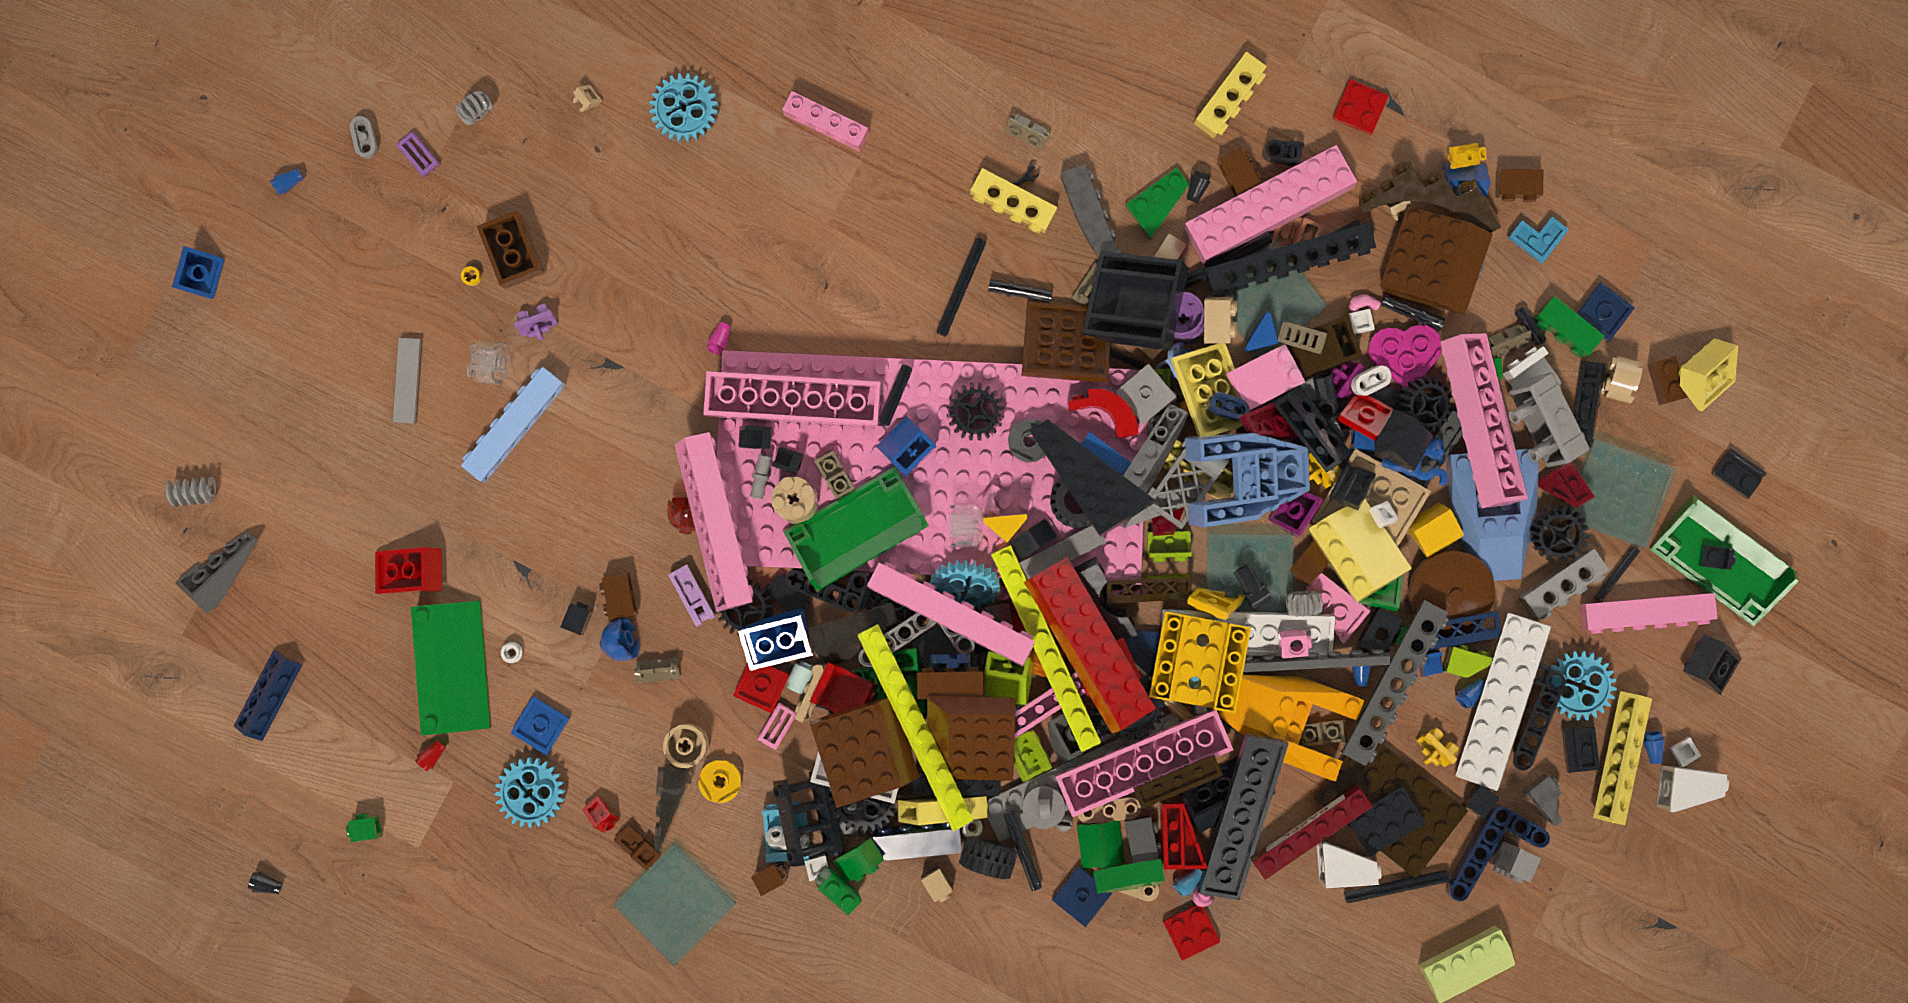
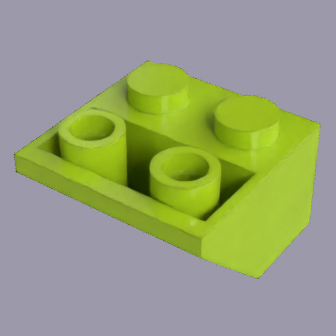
M988 652L984 671V697L1015 698V704L1027 706L1034 663L1031 658L1028 657L1024 666H1021L997 653Z

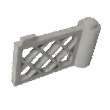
M1185 441L1181 445L1184 447L1182 453L1157 489L1152 487L1148 493L1154 499L1159 495L1166 494L1168 507L1160 508L1155 504L1149 507L1180 529L1184 527L1189 519L1188 503H1186L1184 491L1196 489L1197 499L1195 502L1202 501L1230 460L1229 458L1205 462L1186 460ZM1183 458L1191 463L1192 472L1180 473L1179 464ZM1205 473L1211 479L1206 485L1198 486L1196 474ZM1193 475L1195 487L1183 488L1181 476ZM1178 477L1180 489L1168 491V479ZM1181 492L1183 504L1171 506L1169 494ZM1184 507L1185 517L1181 522L1173 517L1172 509Z

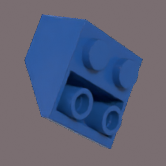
M906 416L876 447L907 477L937 448V445Z

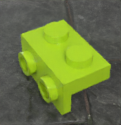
M1190 531L1175 532L1174 535L1153 536L1152 532H1147L1148 558H1153V562H1166V558H1174V562L1187 561V557H1192Z
M1034 730L1022 733L1014 741V765L1023 782L1052 768L1050 758L1044 752L1040 737Z

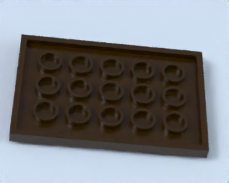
M1364 735L1360 738V745H1370L1371 737L1369 735ZM1377 744L1375 748L1377 754L1373 762H1368L1366 766L1345 755L1341 760L1343 762L1336 781L1326 779L1313 796V799L1325 807L1358 784L1370 802L1373 803L1396 788L1403 786L1426 824L1382 849L1381 852L1414 878L1418 877L1468 810L1383 744Z

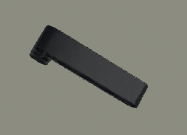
M1542 663L1539 664L1542 672L1540 678H1535L1533 682L1542 686V689L1513 757L1514 766L1521 771L1528 770L1535 763L1568 681L1565 673ZM1553 675H1559L1562 678L1561 686L1557 687L1551 683ZM1544 695H1550L1554 698L1553 706H1546L1543 703ZM1536 715L1545 717L1546 724L1544 726H1538L1535 723ZM1528 735L1537 737L1538 743L1536 746H1531L1527 743ZM1524 754L1528 756L1530 760L1529 765L1524 766L1520 764L1518 760L1519 755Z

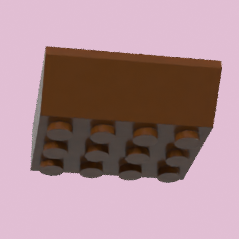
M1408 206L1380 285L1383 293L1466 315L1493 234L1470 222Z
M927 697V726L953 779L1013 781L1015 698Z
M888 697L810 721L813 736L837 808L900 788L920 777L907 736Z

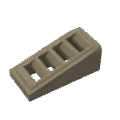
M1283 321L1278 342L1322 354L1328 333L1290 321ZM1291 328H1293L1290 335V339H1288ZM1298 330H1300L1301 333H1300V336H1299V340H1298V342H1296V341H1295V340H1296V336H1297ZM1310 333L1307 344H1304L1306 334ZM1317 335L1316 346L1312 347L1314 337Z

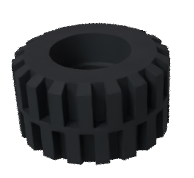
M1060 479L1054 486L1050 499L1051 510L1056 519L1063 523V525L1071 528H1083L1091 525L1084 513L1076 514L1067 509L1065 496L1069 490Z
M970 836L966 837L959 863L964 868L982 875L998 879H1010L1018 852L1005 844Z

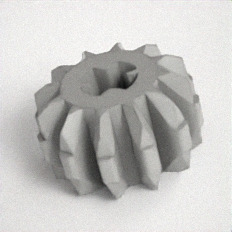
M477 91L458 103L455 111L462 122L466 125H471L486 117L492 110L493 105L486 94L482 91Z
M1304 590L1287 595L1286 607L1288 613L1292 616L1304 617L1317 615L1322 612L1323 599L1318 591Z

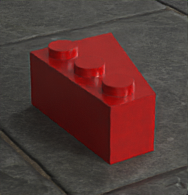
M1181 801L1160 802L1161 862L1163 869H1208L1184 803Z

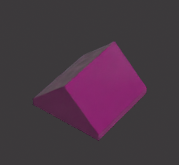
M1306 492L1290 502L1279 505V508L1273 511L1268 520L1295 538L1300 537L1323 500Z

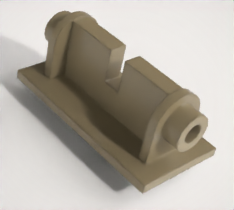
M1013 113L1008 120L1005 131L1042 150L1050 136V133L1047 131L1048 129L1036 123L1030 128L1028 126L1031 120L1020 114L1016 115Z
M1094 263L1072 297L1081 305L1089 306L1098 266L1096 263Z
M1517 325L1505 331L1508 337L1506 339L1502 333L1488 338L1492 358L1497 356L1503 357L1515 348L1525 347L1530 342L1531 331L1527 332L1525 325Z
M678 658L635 662L634 675L637 677V683L680 679Z

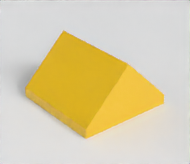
M1440 502L1417 515L1407 531L1427 558L1464 536L1451 509Z
M1027 514L983 518V524L1005 543H1008L1027 520Z

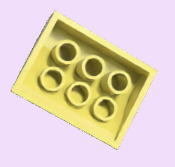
M1218 343L1170 359L1198 437L1220 435L1243 427L1241 420L1233 421L1213 414L1207 404L1209 397L1218 392L1238 397L1226 375L1235 370L1225 343Z
M1365 499L1358 511L1346 506L1309 528V533L1356 604L1412 569L1384 527L1379 529L1369 512L1371 507Z

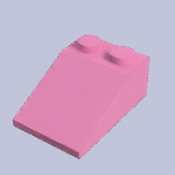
M1286 344L1226 374L1238 398L1247 402L1249 410L1305 382Z

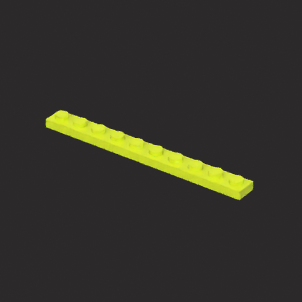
M1011 545L991 554L1026 632L1033 636L1032 640L1035 641L1034 650L1081 752L1100 744L1101 741L1047 623L1024 584L1026 578Z
M877 624L857 634L952 831L958 830L973 821V818Z

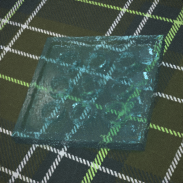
M1274 240L1258 253L1280 248L1281 246ZM1287 255L1285 261L1287 265L1292 266L1293 262ZM1267 260L1265 263L1267 271L1271 272L1274 269V264L1270 260ZM1247 266L1245 268V275L1251 278L1254 271L1252 267ZM1297 270L1290 271V276L1277 279L1276 276L1269 277V282L1257 285L1256 281L1248 283V288L1236 291V287L1228 289L1227 294H1223L1233 295V301H1237V314L1233 316V322H1237V332L1246 343L1266 312L1271 314L1278 340L1283 321H1290L1303 326L1327 306L1301 273L1297 274ZM1232 273L1224 278L1227 283L1233 281ZM1276 345L1255 350L1253 352L1258 358L1266 354Z
M1593 439L1592 448L1589 449L1580 475L1595 498L1577 509L1571 505H1568V507L1573 508V513L1579 511L1581 513L1579 518L1584 517L1586 519L1583 525H1588L1590 529L1646 549L1676 468L1598 439Z
M1207 534L1206 589L1225 592V597L1237 598L1238 594L1244 595V590L1233 572L1250 563L1260 582H1263L1268 589L1272 599L1253 609L1246 597H1244L1243 603L1236 611L1288 613L1286 607L1287 595L1293 592V576L1290 571L1293 566V535Z
M675 843L614 906L675 966L736 903Z

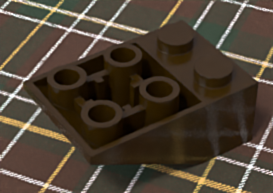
M1348 315L1313 328L1328 333L1322 354L1286 344L1303 378L1363 356ZM1310 333L1306 334L1304 344H1307ZM1300 334L1296 336V342H1298ZM1317 335L1314 337L1312 347L1316 346Z

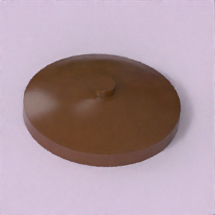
M1459 550L1441 551L1425 559L1416 568L1409 583V604L1413 614H1415L1421 601L1425 600L1448 612L1446 617L1449 619L1487 613L1491 611L1495 599L1494 580L1486 565L1475 556ZM1425 620L1422 624H1427V623H1432V622H1431L1430 620ZM1466 621L1459 630L1466 633L1473 630L1475 625L1470 621ZM1446 625L1444 629L1439 630L1438 634L1450 636L1454 629Z

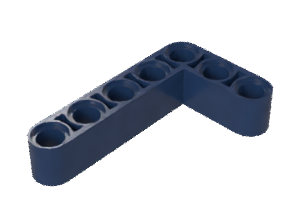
M1494 805L1481 822L1450 877V881L1446 885L1447 895L1456 901H1464L1469 897L1505 831L1538 848H1543L1549 844V833L1514 811L1501 805ZM1499 810H1503V819L1497 821L1496 813ZM1522 821V829L1516 832L1514 827L1516 822ZM1488 829H1492L1494 832L1491 839H1486L1485 837ZM1536 832H1540L1542 835L1539 842H1534L1533 839ZM1481 847L1483 854L1480 858H1476L1474 852L1477 848ZM1471 866L1472 874L1465 877L1464 869ZM1461 885L1462 892L1454 896V887Z

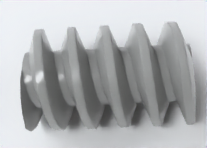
M201 477L200 484H198L196 478H192L191 484L188 479H184L182 485L180 480H175L174 486L168 480L165 486L167 499L173 507H178L179 505L186 506L188 504L195 505L196 503L204 504L205 502L211 504L216 496V483L213 477H209L208 483L204 477Z

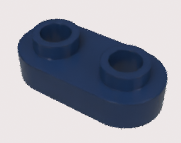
M1223 392L1211 395L1207 402L1208 408L1213 414L1233 421H1240L1239 417L1249 412V406L1245 400Z

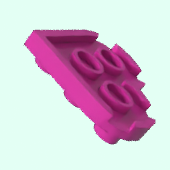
M1427 325L1412 326L1405 332L1397 328L1382 329L1373 335L1367 349L1371 361L1376 366H1386L1389 368L1391 379L1401 387H1408L1407 381H1414L1415 377L1424 376L1436 362L1442 351L1440 335L1435 329Z

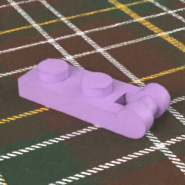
M688 565L668 574L696 627L702 625L703 621L716 617ZM702 606L704 612L697 614L695 609Z

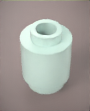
M803 661L800 664L795 663L787 680V688L803 694L806 685L813 677L812 665Z

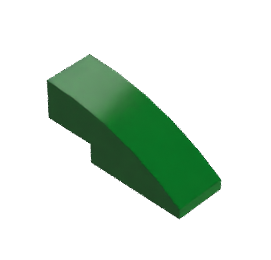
M1161 859L1126 864L1093 872L1097 894L1161 885L1165 881Z

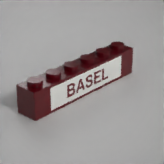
M1357 784L1253 856L1252 862L1266 880L1373 806Z

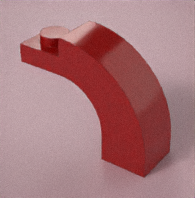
M1088 389V398H1084V395L1071 397V401L1067 402L1068 412L1088 408H1097L1106 412L1113 421L1116 439L1137 436L1139 434L1137 420L1130 406L1121 397L1110 391Z

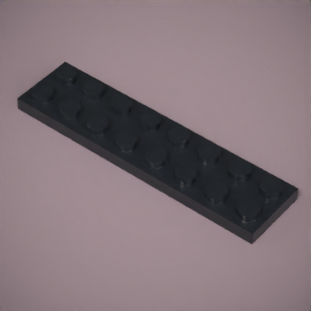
M1245 733L1206 860L1208 869L1203 870L1197 889L1199 894L1240 900L1289 745L1286 740Z

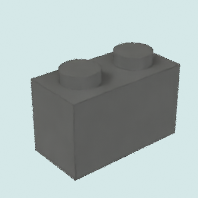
M1149 815L1124 820L1132 863L1159 860L1158 854H1162L1160 842L1155 841L1154 833H1158L1156 821L1151 820Z

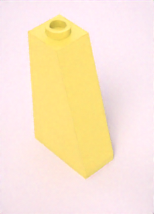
M962 796L973 819L987 818L988 802L986 796ZM936 797L898 800L899 822L914 825L948 822Z

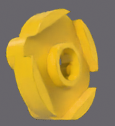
M715 760L708 763L702 769L698 781L699 790L709 801L726 803L738 794L742 786V777L734 764L727 760ZM719 775L721 778L724 777L726 779L724 787L715 785L714 782L717 781L716 776Z

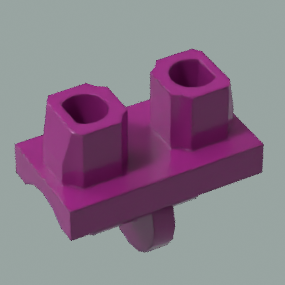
M1350 361L1347 366L1342 364L1339 369L1332 367L1330 372L1334 375L1333 381L1337 397L1351 401L1355 395L1352 388H1350L1352 380L1356 375L1364 372L1362 370L1364 366Z

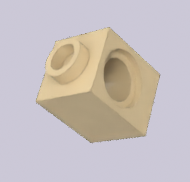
M940 866L921 877V881L934 903L938 900L940 903L951 897L950 893L953 892V888Z

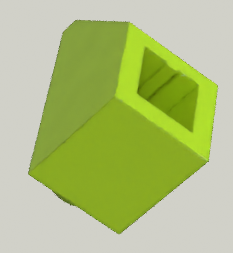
M1456 645V647L1448 648L1443 672L1468 678L1490 666L1493 658L1489 657L1490 653L1477 650L1476 653L1468 651L1469 647Z

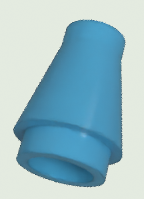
M1192 869L1176 878L1172 886L1183 898L1186 895L1190 896L1200 882L1203 872L1200 869Z

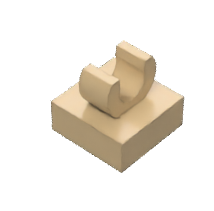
M590 85L577 87L573 92L576 96L573 99V103L581 102L583 105L580 108V112L598 107L602 102Z
M1410 201L1383 205L1384 209L1396 221L1398 220V212L1402 211L1405 215L1407 207H1411Z

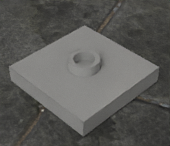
M1150 364L1146 365L1115 391L1130 406L1134 415L1142 424H1145L1176 398V395Z

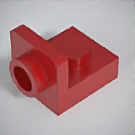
M600 796L595 797L582 809L593 827L603 833L611 830L620 820L617 815L611 812Z

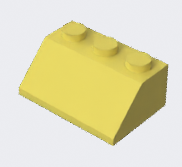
M1714 338L1696 355H1693L1686 364L1681 366L1679 370L1680 387L1699 411L1706 409L1735 382L1738 345Z

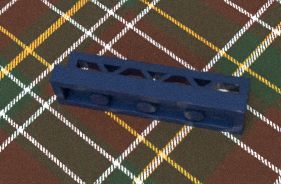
M1498 611L1449 619L1446 625L1453 628V632L1450 636H1441L1437 632L1436 636L1439 638L1433 649L1501 637L1502 631ZM1493 617L1494 627L1483 628L1480 626L1485 618ZM1466 621H1470L1475 625L1472 631L1466 633L1459 630ZM1432 623L1421 625L1422 630L1427 629L1431 631L1430 628L1433 627ZM1416 639L1412 642L1414 651H1419L1422 648L1421 640Z
M273 650L234 727L244 736L263 741L302 664L288 659L280 652Z

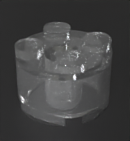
M490 341L472 343L470 345L471 364L467 367L468 377H472L475 383L504 385L502 380L503 378H508L511 365L510 355H506L505 350L509 349L508 345L503 342Z
M949 504L948 509H952V514H948V538H953V543H949L950 548L977 547L978 543L983 541V532L979 530V521H982V508H977L976 504Z

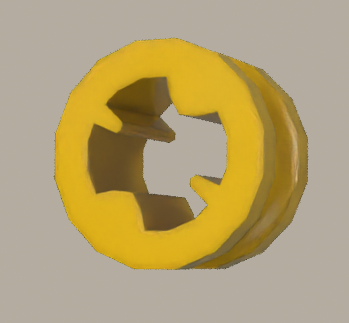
M468 266L462 270L461 280L465 284L475 286L480 283L482 275L479 269ZM475 271L476 279H471L468 282L469 278L466 277V274Z

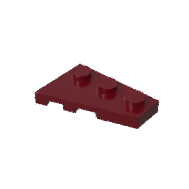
M1276 402L1239 417L1247 433H1256L1275 439H1300L1274 406Z

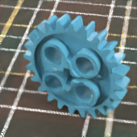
M678 73V79L676 80L671 75V82L669 83L663 79L664 87L656 86L659 93H652L656 101L649 102L651 106L655 107L649 110L652 115H656L651 120L653 123L659 122L655 126L657 130L663 128L662 135L666 136L669 133L671 141L677 136L679 143H681L683 137H685L688 143L692 136L697 141V134L699 133L705 137L704 129L706 128L711 131L709 123H716L712 115H718V111L713 109L719 106L718 102L712 101L716 98L715 93L709 94L712 91L711 86L705 88V80L698 83V76L691 80L689 73H687L685 79L682 78L680 73ZM687 91H695L694 97L690 99L685 98ZM669 98H674L675 103L673 106L668 107L665 105ZM684 104L686 105V111H685V112H683V111L681 110V109H682L681 106L684 105ZM695 110L703 111L702 116L699 118H694L692 115ZM676 118H683L681 125H673V121Z
M956 560L955 565L948 562V567L941 565L940 570L936 569L935 574H932L930 584L936 587L934 591L940 594L945 591L955 596L954 601L960 604L965 601L978 609H982V605L989 607V602L994 603L995 598H998L1000 592L999 578L996 577L997 573H991V568L984 569L985 564L977 566L976 561L969 564L965 560L964 564H961Z
M1582 650L1579 656L1576 651H1572V657L1564 653L1563 661L1556 658L1558 665L1550 664V667L1565 673L1567 679L1578 683L1582 681V684L1599 691L1596 694L1582 688L1578 690L1577 686L1567 683L1566 686L1571 688V694L1568 697H1561L1558 707L1560 706L1558 713L1562 715L1567 711V718L1570 719L1574 714L1575 720L1578 721L1581 715H1583L1585 720L1589 719V714L1597 718V710L1605 713L1602 706H1611L1607 700L1608 698L1615 699V697L1610 694V691L1617 690V688L1611 686V683L1616 682V679L1609 677L1614 671H1606L1609 664L1606 662L1600 664L1602 657H1597L1594 660V653L1591 652L1586 657L1585 651ZM1572 666H1577L1579 670L1578 675L1575 677H1570L1568 673ZM1594 673L1598 674L1599 682L1591 685L1589 681L1590 676ZM1553 675L1551 683L1557 687L1561 686L1562 678L1559 675ZM1585 694H1590L1592 697L1588 705L1582 703V697ZM1549 696L1547 700L1553 701L1554 698L1552 696Z
M529 757L525 764L523 759H519V766L513 762L511 763L512 770L505 768L506 776H499V779L503 782L495 785L500 788V791L494 793V795L501 798L496 804L503 805L499 810L500 812L507 811L505 819L513 817L512 824L519 820L520 827H523L526 822L529 828L533 827L534 822L539 827L542 825V819L546 823L550 821L548 815L551 817L557 816L554 809H562L558 802L565 801L563 797H560V794L566 792V790L560 789V785L565 782L557 780L561 773L554 775L555 766L547 768L548 761L540 765V758H537L533 763L532 758ZM527 772L533 773L535 777L533 783L527 782L525 778ZM516 779H519L522 785L518 784ZM543 786L550 790L548 798L543 797L541 794ZM513 787L519 790L520 795L517 799L511 796L510 792ZM532 788L534 790L532 796L528 797L527 789ZM538 800L542 801L544 806H541ZM528 802L534 804V813H529L526 810Z

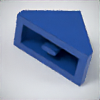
M1266 312L1262 316L1242 351L1247 353L1278 344L1270 313Z

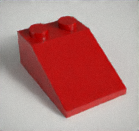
M420 547L375 552V594L442 591L441 548Z

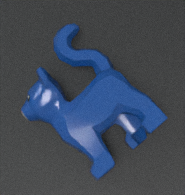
M1441 438L1430 442L1415 472L1387 460H1382V467L1402 472L1406 476L1417 477L1420 480H1429L1434 476H1439V485L1444 486L1448 481V474L1441 468H1432L1427 472L1421 470L1424 456L1444 464L1443 455L1445 448L1444 441Z

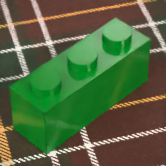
M1556 296L1548 299L1533 318L1542 330L1551 332L1554 335L1553 338L1558 343L1566 344L1571 348L1570 352L1578 358L1590 356L1605 337Z

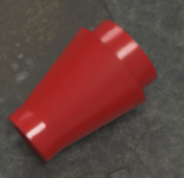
M436 740L416 755L417 759L415 762L428 772L435 767L446 747Z

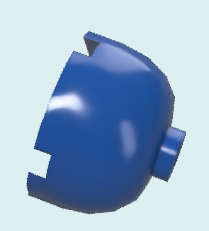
M627 618L616 619L603 629L600 648L612 660L629 661L639 655V639L634 641L632 631H636L632 622Z

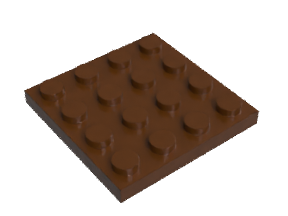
M1027 301L1021 376L1108 382L1110 343L1082 333L1088 310L1087 305Z

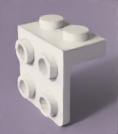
M1544 346L1539 349L1533 347L1524 354L1526 357L1523 360L1519 361L1516 359L1507 366L1508 370L1503 375L1512 388H1515L1529 378L1551 372L1557 383L1561 385V380L1544 358L1548 354Z

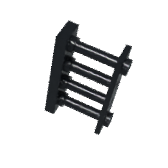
M813 771L808 772V780L789 785L787 779L772 781L773 794L777 801L787 849L786 856L790 867L804 866V857L824 851L826 856L845 854L837 818H832L835 811H829V807L833 804L827 802L831 796L828 794L830 787L810 782ZM812 788L814 801L793 806L790 793ZM816 809L818 822L797 827L795 814ZM821 830L823 842L802 849L799 836Z

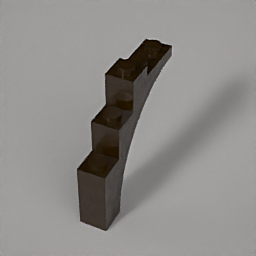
M1412 160L1397 164L1392 170V180L1387 179L1383 181L1379 187L1374 190H1367L1359 197V207L1363 213L1378 206L1394 202L1418 201L1445 207L1460 215L1467 222L1490 233L1501 228L1497 214L1475 179L1465 181L1455 189L1443 169L1439 172L1434 171L1426 179H1423Z

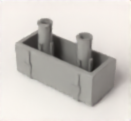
M1552 372L1529 378L1509 391L1517 407L1509 412V419L1514 424L1524 420L1536 444V447L1528 451V457L1531 461L1537 462L1542 458L1546 467L1567 464L1590 449L1585 440V435L1581 432L1561 391V387Z

